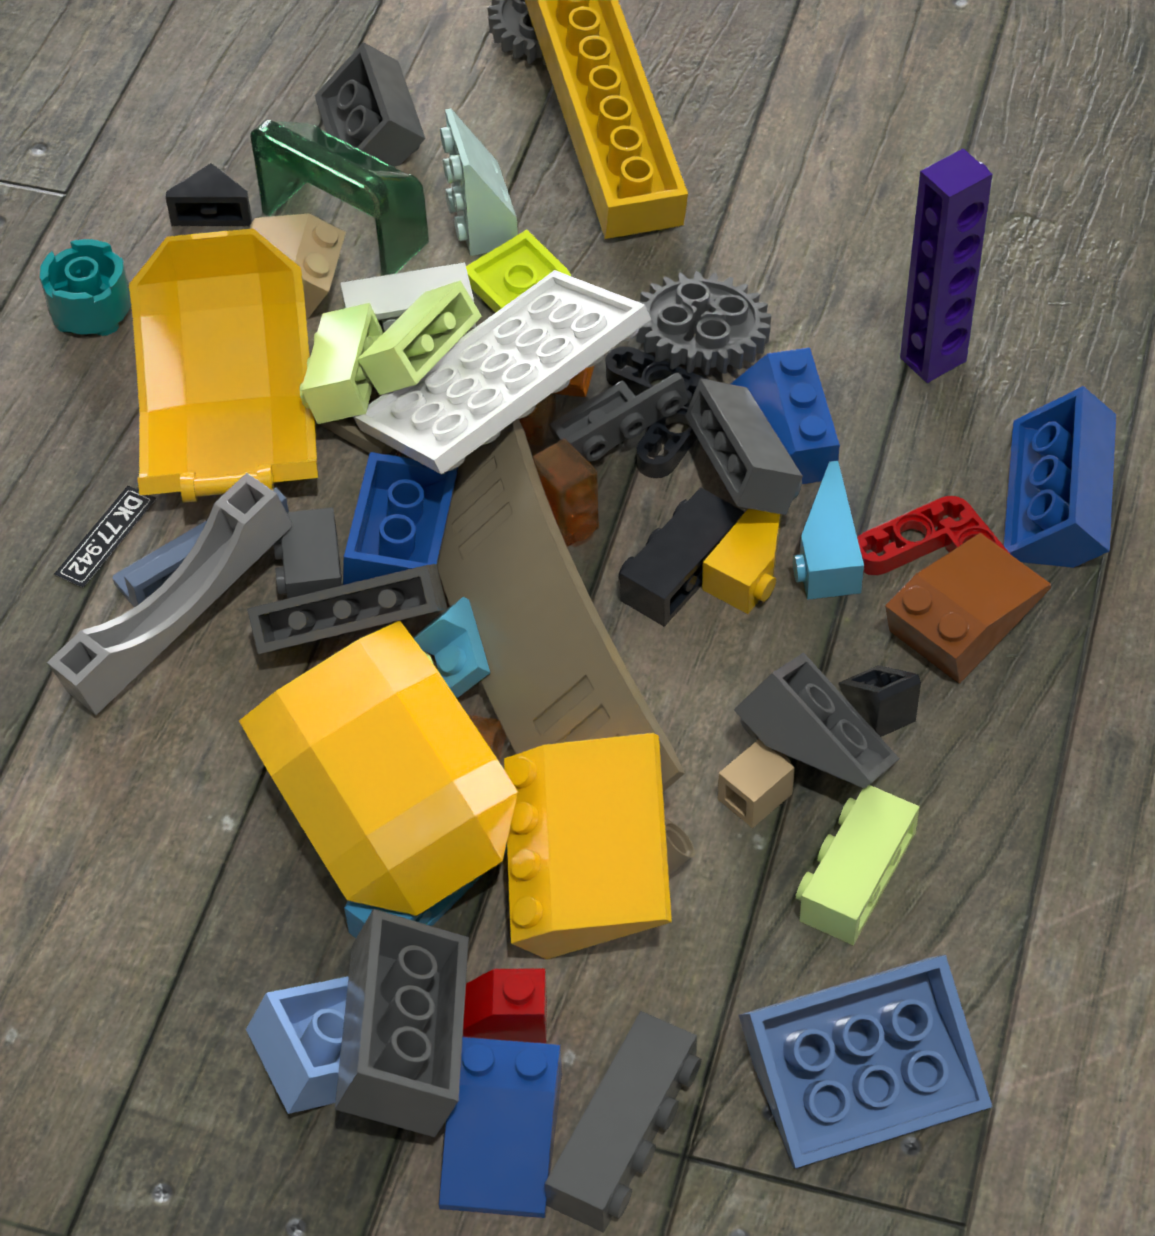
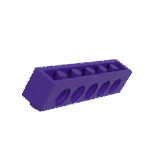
M963 148L920 171L900 358L926 383L965 363L968 355L993 174L982 162L977 161Z

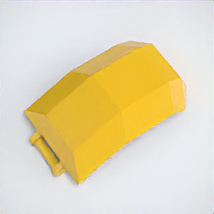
M254 228L167 236L129 283L139 399V477L137 478L139 496L181 492L183 503L196 502L197 497L225 494L246 473L253 476L272 491H274V482L318 478L315 418L310 408L304 407L300 397V384L304 381L307 371V359L310 357L301 267Z
M397 621L353 642L276 690L239 720L267 771L347 901L418 916L503 861L518 791L438 670L401 621Z

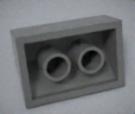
M364 42L315 94L339 174L345 177L399 166L426 139L399 61Z

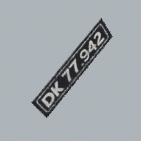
M127 486L54 575L83 588L157 498L151 495L139 496V490Z

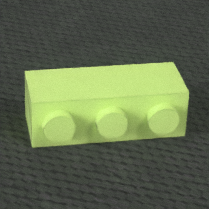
M461 280L424 292L357 360L379 395L416 385L482 315Z
M370 303L322 314L318 331L314 334L312 353L307 359L305 378L303 383L300 384L301 401L305 408H310L317 424L358 416L367 412L373 384L357 359L383 334Z
M871 785L865 789L863 788L856 800L850 797L841 812L839 825L842 826L836 836L829 834L820 848L817 859L820 862L814 874L807 872L798 887L796 899L801 901L799 921L854 945L916 833L920 806Z

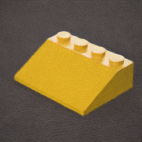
M647 733L546 744L504 758V770L518 791L507 839L511 944L542 958L550 959L672 922L658 735Z

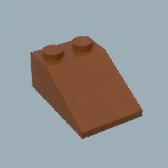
M979 533L916 573L885 605L889 631L960 684L1051 589V583Z

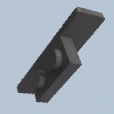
M675 373L636 397L622 380L549 423L551 433L558 443L533 457L543 489L553 483L564 480L571 472L590 461L601 458L608 450L627 439L638 436L645 428L679 411L682 406L688 403V396L682 376L679 373Z

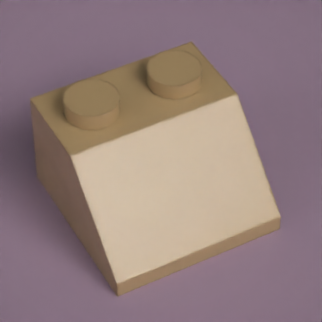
M310 213L255 218L251 223L250 229L254 228L301 267L306 319H308L330 290L346 232Z

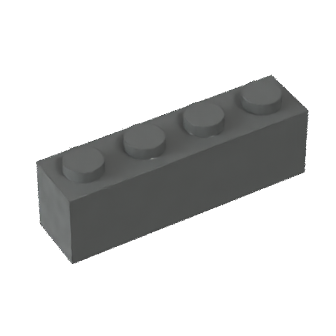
M700 378L685 417L734 502L739 507L786 515L792 500L800 493L803 476L748 388Z
M430 564L247 608L257 652L261 654L447 609L437 564Z
M640 1011L545 1182L546 1203L548 1207L603 1233L613 1216L618 1219L621 1218L632 1195V1188L629 1185L635 1173L644 1174L651 1163L656 1144L652 1142L659 1128L667 1130L676 1115L679 1101L675 1100L682 1085L690 1087L698 1074L701 1058L696 1056L697 1035Z

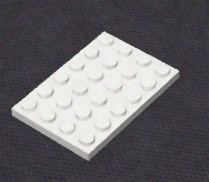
M554 270L464 335L416 385L381 395L368 405L366 414L353 416L361 431L432 470L443 474L446 471L459 467L464 462L465 457L481 445L494 441L500 435V431L513 421L532 413L535 405L551 393L563 390L570 383V379L582 370L601 362L605 353L620 342L628 341L636 336L639 328L649 322L651 317L646 306L642 303Z

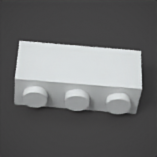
M465 262L341 282L344 309L370 303L383 333L424 292L461 280L473 302L474 298Z

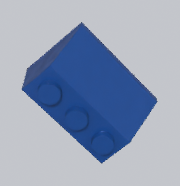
M809 347L767 353L730 384L748 388L803 476L802 484L821 482L829 462L838 461L840 444L811 349Z
M374 452L369 453L344 553L343 585L438 563L458 467L440 474L414 459Z

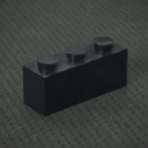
M700 487L689 500L685 499L679 503L672 518L662 529L656 528L651 533L646 546L635 557L631 556L623 563L618 574V579L620 580V601L665 627L700 589L703 582L704 560L745 512Z

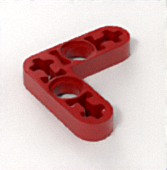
M957 496L941 497L867 530L857 538L864 563L863 573L876 576L890 572L942 547L951 552L979 533L1006 552L1008 551L966 500ZM916 529L921 531L925 538L917 542L908 541L902 537L901 533L905 530ZM881 552H883V555H881V556H878V555L876 554V553H881Z

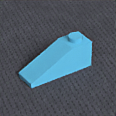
M830 461L801 535L800 555H793L794 577L796 582L804 583L807 600L860 594L862 590L864 563L838 461Z

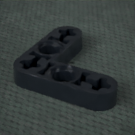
M620 346L614 348L605 358L606 379L612 386L623 380L631 392L638 396L653 387L650 383L655 379H666L675 373H679L684 379L688 403L682 406L675 414L664 417L652 424L636 447L637 468L640 473L653 479L666 477L674 471L697 440V436L685 415L700 378H707L695 373L689 374L680 367L670 369L669 362L664 360L656 362L654 356L632 347ZM681 422L686 424L689 429L682 433H673L666 427L671 423ZM662 444L664 445V456L658 455L662 450Z

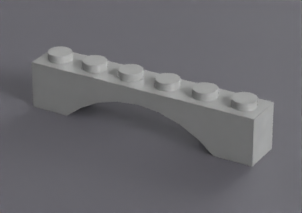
M248 473L242 476L214 503L207 523L194 547L160 588L142 603L123 615L101 625L80 630L47 662L66 691L95 715L110 703L293 526L277 493Z

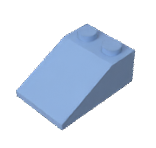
M348 977L268 992L263 997L246 1028L288 1114L333 1104L336 1101Z

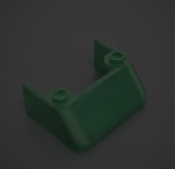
M264 120L252 130L250 139L263 214L270 216L307 182L375 218L382 276L396 274L429 242L423 186L415 176L406 174L326 133L318 126L309 123Z

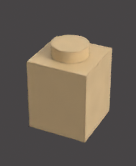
M758 739L719 772L718 800L751 828H754L793 794L794 767L784 753L772 750Z

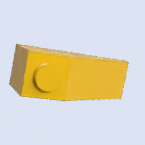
M748 508L704 560L702 590L746 614H749L759 601L765 602L772 594L776 585L774 571L782 514Z

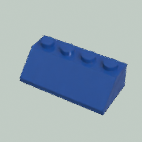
M1084 386L1013 421L1004 547L1020 562L1074 568L1110 552L1116 414Z

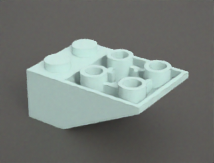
M446 109L447 127L440 128V136L444 152H449V158L443 159L445 178L447 183H451L452 188L445 189L448 209L450 213L457 212L458 216L454 217L457 238L459 241L466 240L470 256L489 253L518 235L517 217L498 161L452 109Z

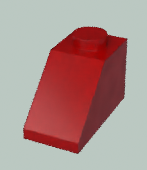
M545 968L492 969L467 982L463 1037L547 1044V986Z

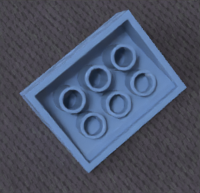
M946 955L923 959L739 1015L753 1066L793 1168L808 1165L992 1107Z

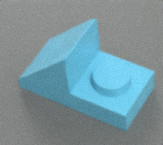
M465 597L459 599L414 637V640L423 651L435 656L438 671L456 698L490 673L469 599Z

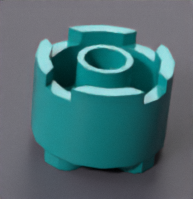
M95 239L71 241L72 248L63 250L56 256L51 251L41 264L40 281L54 326L61 332L76 334L97 333L101 336H108L117 331L119 322L124 319L131 308L129 283L122 257L120 258L112 251L110 244Z

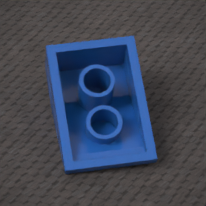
M462 1038L459 1101L446 1119L439 1209L545 1218L547 1208L545 1182L551 1173L562 1079L560 1045Z

